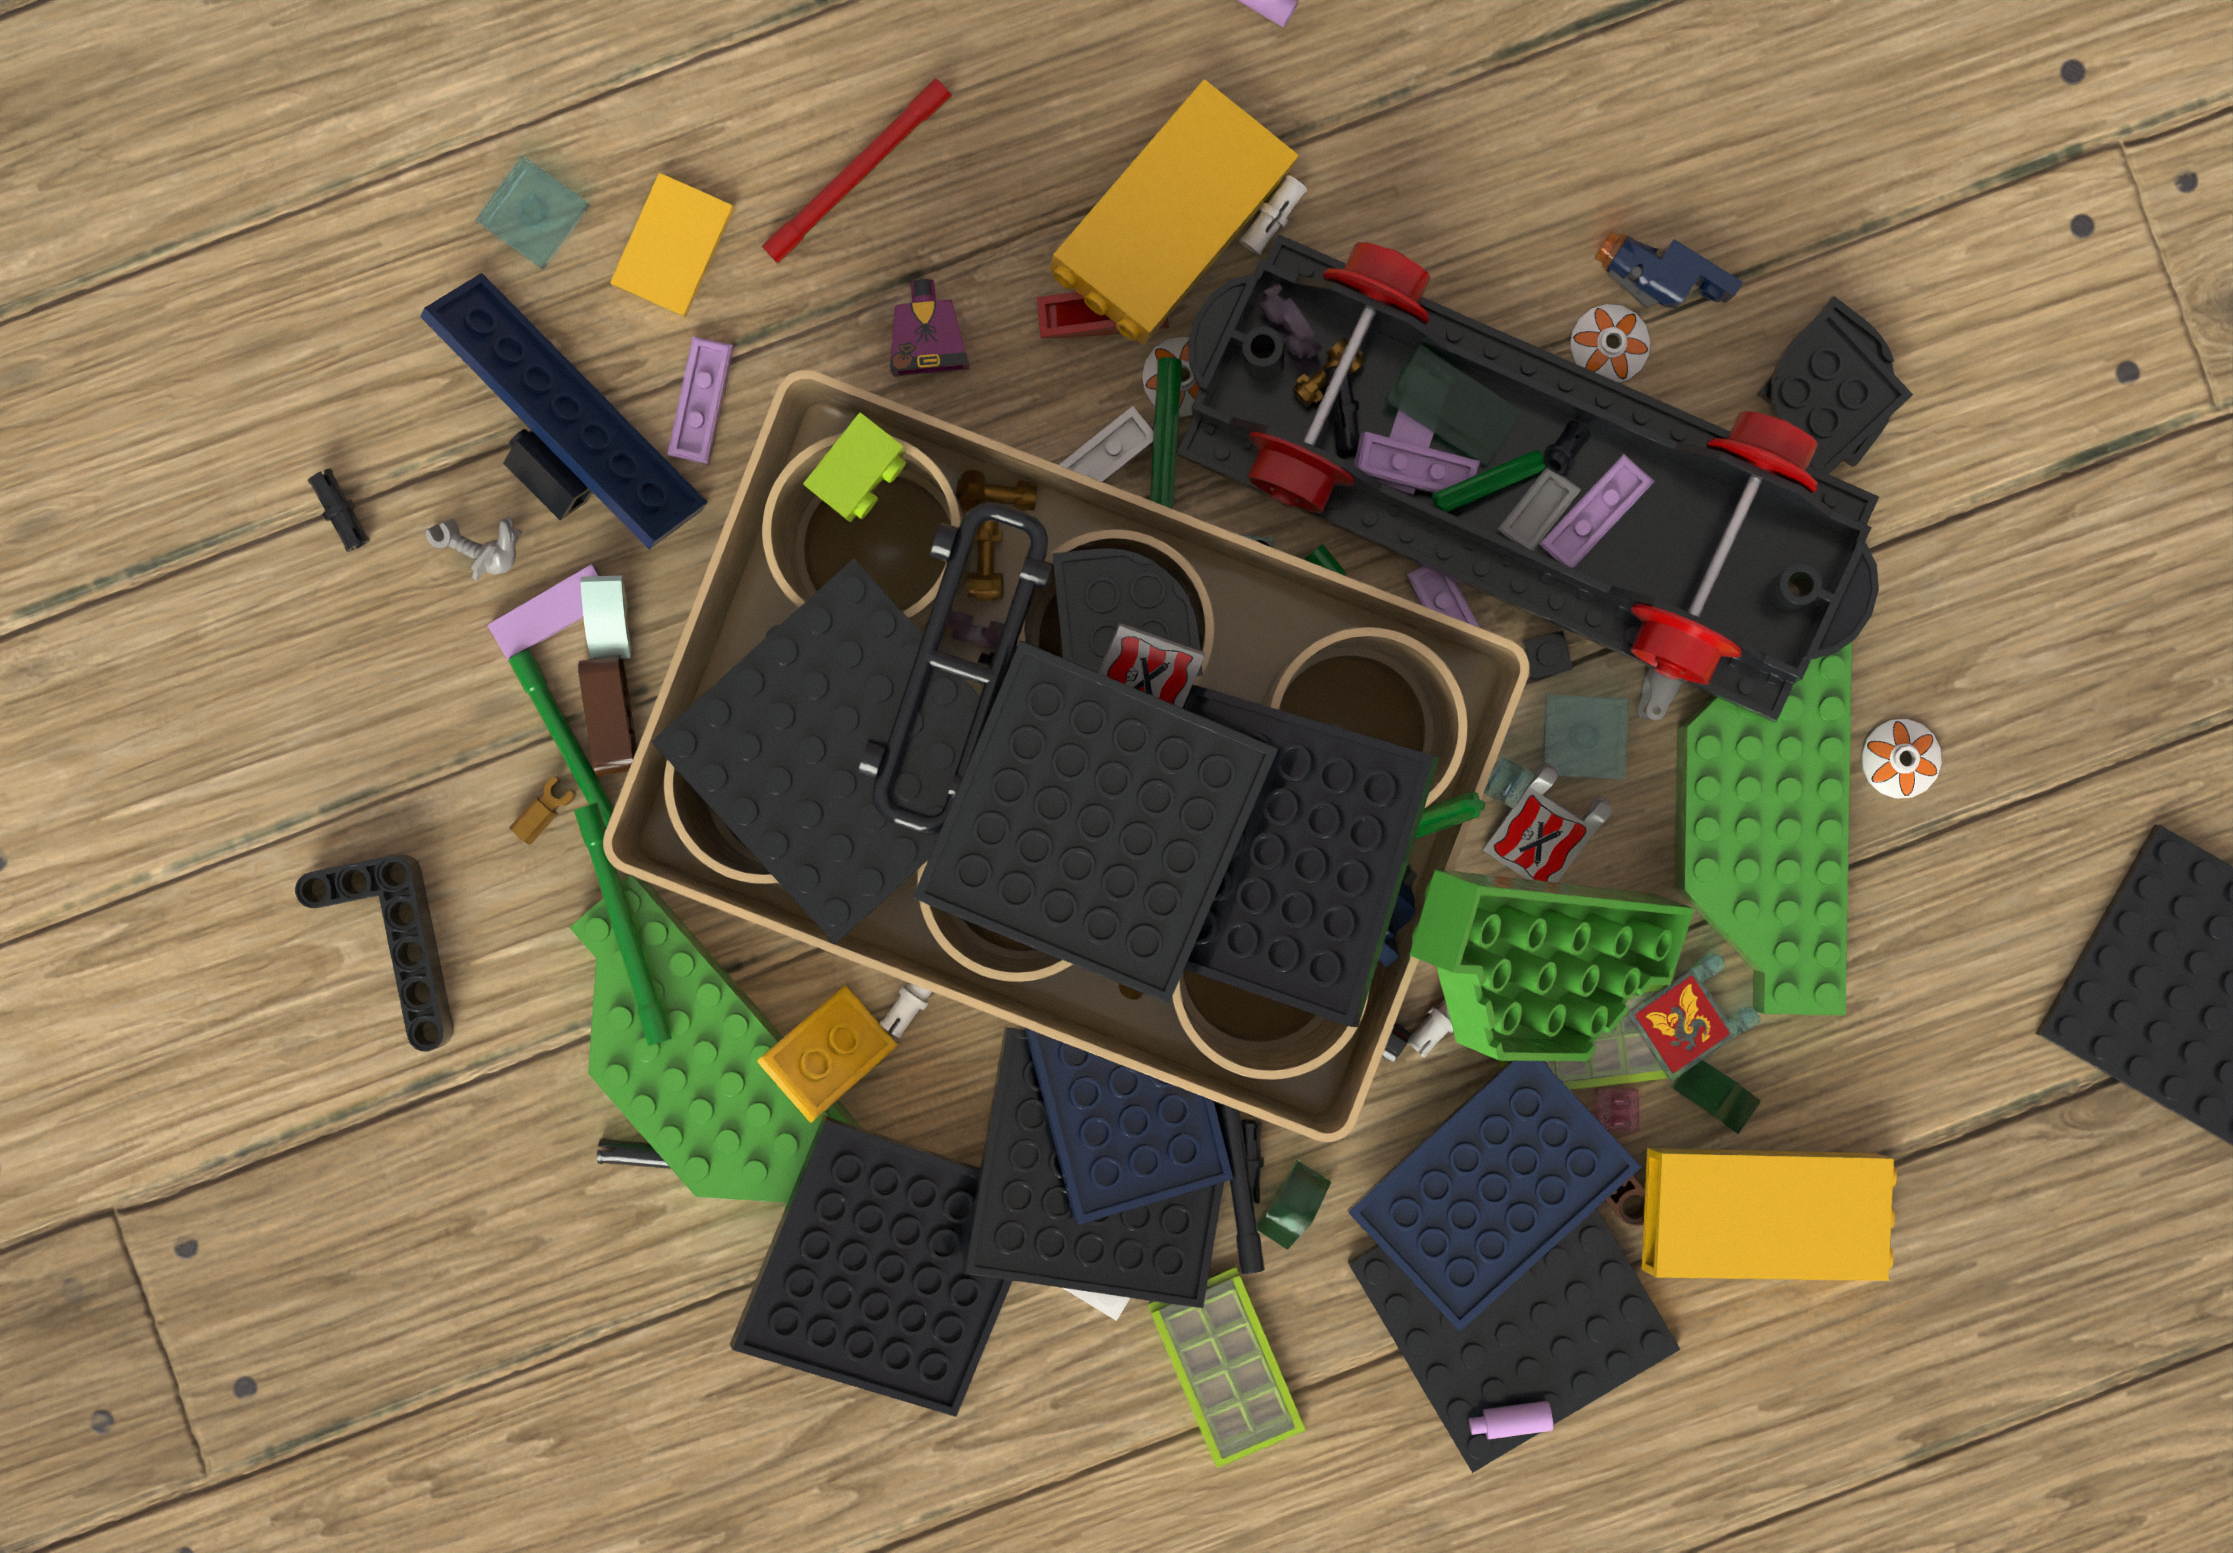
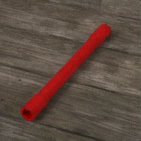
M936 78L933 79L879 136L792 220L785 222L761 246L768 255L779 264L804 239L805 235L916 127L928 120L952 97L946 87Z

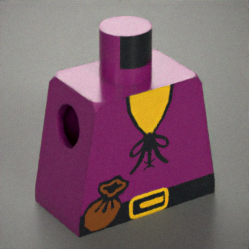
M932 279L911 281L912 303L898 304L894 308L890 369L893 376L970 370L952 300L936 301L935 283Z

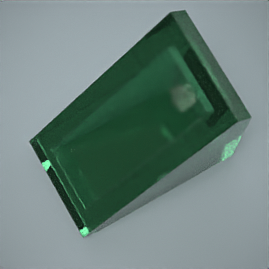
M1699 1057L1684 1067L1680 1077H1677L1671 1086L1672 1089L1737 1134L1740 1133L1761 1102L1739 1083Z
M1296 1160L1256 1222L1257 1230L1288 1250L1313 1223L1331 1181L1299 1160Z

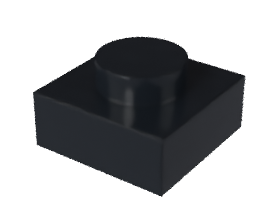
M1563 630L1522 641L1524 652L1529 661L1531 680L1573 669Z

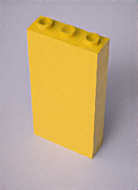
M1204 79L1052 256L1049 270L1052 271L1054 279L1066 289L1073 288L1082 295L1086 305L1092 311L1099 315L1105 314L1116 323L1117 329L1124 337L1131 341L1137 340L1142 345H1145L1255 215L1263 202L1271 196L1285 176L1291 172L1299 155Z
M1647 1148L1642 1270L1657 1278L1889 1281V1269L1893 1265L1894 1258L1890 1246L1891 1228L1895 1224L1892 1194L1897 1182L1894 1159L1878 1153Z

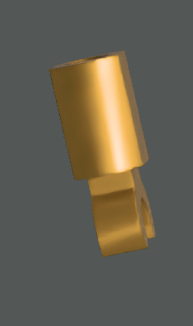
M558 776L548 779L543 788V796L541 798L536 797L509 827L515 835L529 845L534 842L557 816L556 809L559 806L570 804L576 797L577 793L574 790H569L563 798L556 797L554 788L561 780Z

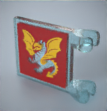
M1711 953L1705 955L1689 970L1674 979L1671 986L1665 985L1627 1013V1016L1671 1081L1737 1035L1760 1023L1761 1019L1754 1008L1748 1007L1740 1008L1727 1020L1704 985L1703 981L1718 974L1726 967L1724 960L1719 954L1714 955Z

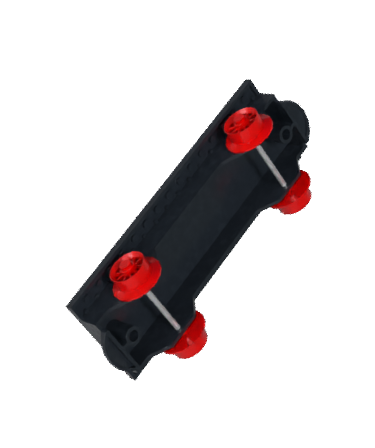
M1278 234L1266 261L1260 259L1254 274L1231 279L1209 295L1195 316L1188 340L1189 365L1200 390L1191 407L1193 418L1177 451L1178 457L1266 495L1283 506L1295 508L1653 668L1661 675L1674 680H1680L1773 723L1777 722L1793 685L1803 679L1810 661L1833 655L1858 637L1872 616L1879 591L1877 564L1865 541L1872 528L1867 523L1879 496L1810 467L1809 464L1818 447V442L1812 436L1784 419L1758 412L1743 411L1738 414L1730 432L1422 297L1430 280L1429 273L1402 253L1367 242H1357L1347 262L1344 263ZM1345 337L1348 344L1328 387L1326 385L1320 390L1323 398L1316 404L1313 402L1306 407L1292 391V388L1297 384L1296 380L1303 374L1310 378L1331 359L1326 352ZM1360 349L1363 352L1360 356L1365 360V363L1350 375L1354 400H1358L1360 408L1356 411L1359 437L1362 432L1390 437L1413 366L1452 379L1429 448L1480 461L1477 475L1534 450H1539L1544 459L1546 447L1557 441L1568 422L1578 421L1583 425L1575 436L1577 434L1580 435L1585 427L1589 429L1591 436L1575 456V464L1572 469L1561 474L1580 488L1581 491L1548 534L1623 454L1651 477L1654 483L1573 569L1553 560L1539 545L1532 551L1506 539L1497 532L1498 528L1543 471L1445 512L1436 508L1433 504V493L1415 489L1413 497L1380 483L1354 466L1358 448L1336 450L1332 415H1329V412ZM1263 351L1270 352L1272 354L1268 358L1264 359L1257 358L1255 356L1259 352ZM1788 582L1797 586L1799 596L1794 595L1790 591Z

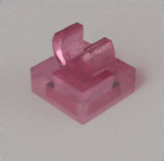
M1596 1089V1118L1608 1131H1639V1090Z

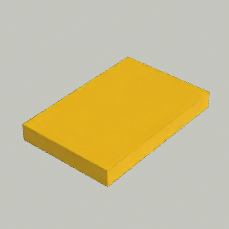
M659 173L610 283L619 289L686 318L735 209L734 206Z
M844 985L760 1057L757 1062L811 1123L893 1051L898 1044L853 992Z

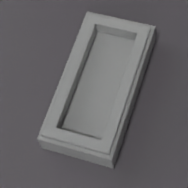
M1546 468L1498 528L1497 532L1506 539L1534 551L1578 496L1581 489L1561 474Z

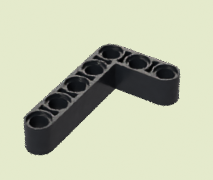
M395 855L313 871L302 875L296 883L295 895L297 900L308 908L328 907L379 896L409 1043L421 1052H429L446 1045L453 1035V1023L419 862L408 855ZM397 862L402 864L406 870L405 880L401 884L396 883L391 877L392 866ZM357 870L362 872L366 878V886L361 892L356 891L351 883V878ZM316 879L322 880L326 886V894L322 900L317 899L312 892V885ZM404 902L409 903L414 910L413 920L409 924L403 922L399 916V908ZM411 942H415L421 947L422 957L418 963L412 962L407 956V947ZM419 981L425 983L430 989V997L426 1003L419 1001L415 995V987ZM427 1021L432 1022L438 1029V1037L435 1042L428 1041L423 1035V1026Z

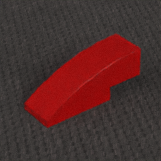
M1078 292L1037 297L1040 338L1042 339L1121 334L1113 320L1105 314L1099 315L1092 311L1086 305L1084 297ZM1168 318L1159 329L1169 328Z

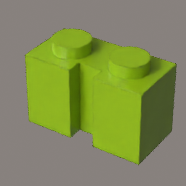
M859 412L803 485L851 523L856 515L863 519L873 508L878 497L872 492L880 482L886 480L891 483L900 474L906 465V461L902 457L907 451L899 442Z

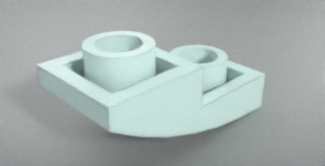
M581 577L582 607L590 659L621 655L619 659L631 658L632 645L626 618L628 604L623 577Z

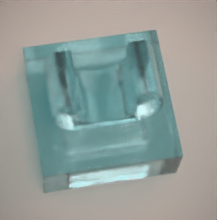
M1502 757L1488 780L1484 794L1515 810L1534 779L1535 774L1525 767Z

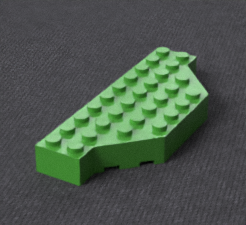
M1852 642L1833 655L1810 661L1803 679L1793 685L1781 714L1775 723L1711 695L1696 712L1677 727L1674 888L1685 900L1691 903L1707 923L1753 969V1010L1763 1014L1846 1015Z
M1435 869L1432 879L1425 890L1426 900L1420 920L1413 931V944L1409 956L1437 967L1456 1043L1499 1061H1587L1596 1051L1593 1042L1602 1031L1611 1033L1629 1012L1628 1006L1625 1004L1634 993L1643 995L1651 984L1671 986L1694 908L1653 893Z
M629 875L621 882L655 993L662 1005L672 1039L648 1046L638 1015V1005L603 898L569 927L596 958L588 1074L696 1197L788 1203L823 1115L860 1128L862 1126L839 1100H836L813 1122L810 1123L757 1062L760 1057L784 1037L647 881Z

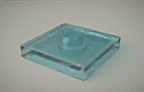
M522 155L475 221L540 269L544 270L590 205Z
M1546 695L1543 762L1547 761L1557 768L1558 776L1625 779L1629 698Z

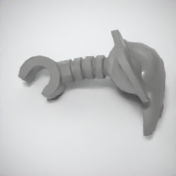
M508 516L505 520L501 519L498 540L486 542L483 546L462 536L458 524L453 518L441 523L440 527L437 524L425 530V536L432 546L436 548L450 546L456 551L458 550V552L475 559L476 561L471 566V569L474 570L472 579L476 581L482 577L484 572L497 575L507 573L512 568L516 559L515 545L522 534L520 530L515 532L513 520Z

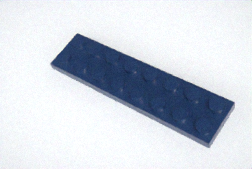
M483 273L424 307L420 316L424 322L649 550L703 511L708 502Z

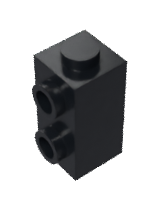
M523 429L511 439L508 444L511 450L503 464L560 521L587 503L593 492L532 430L529 432L527 429Z

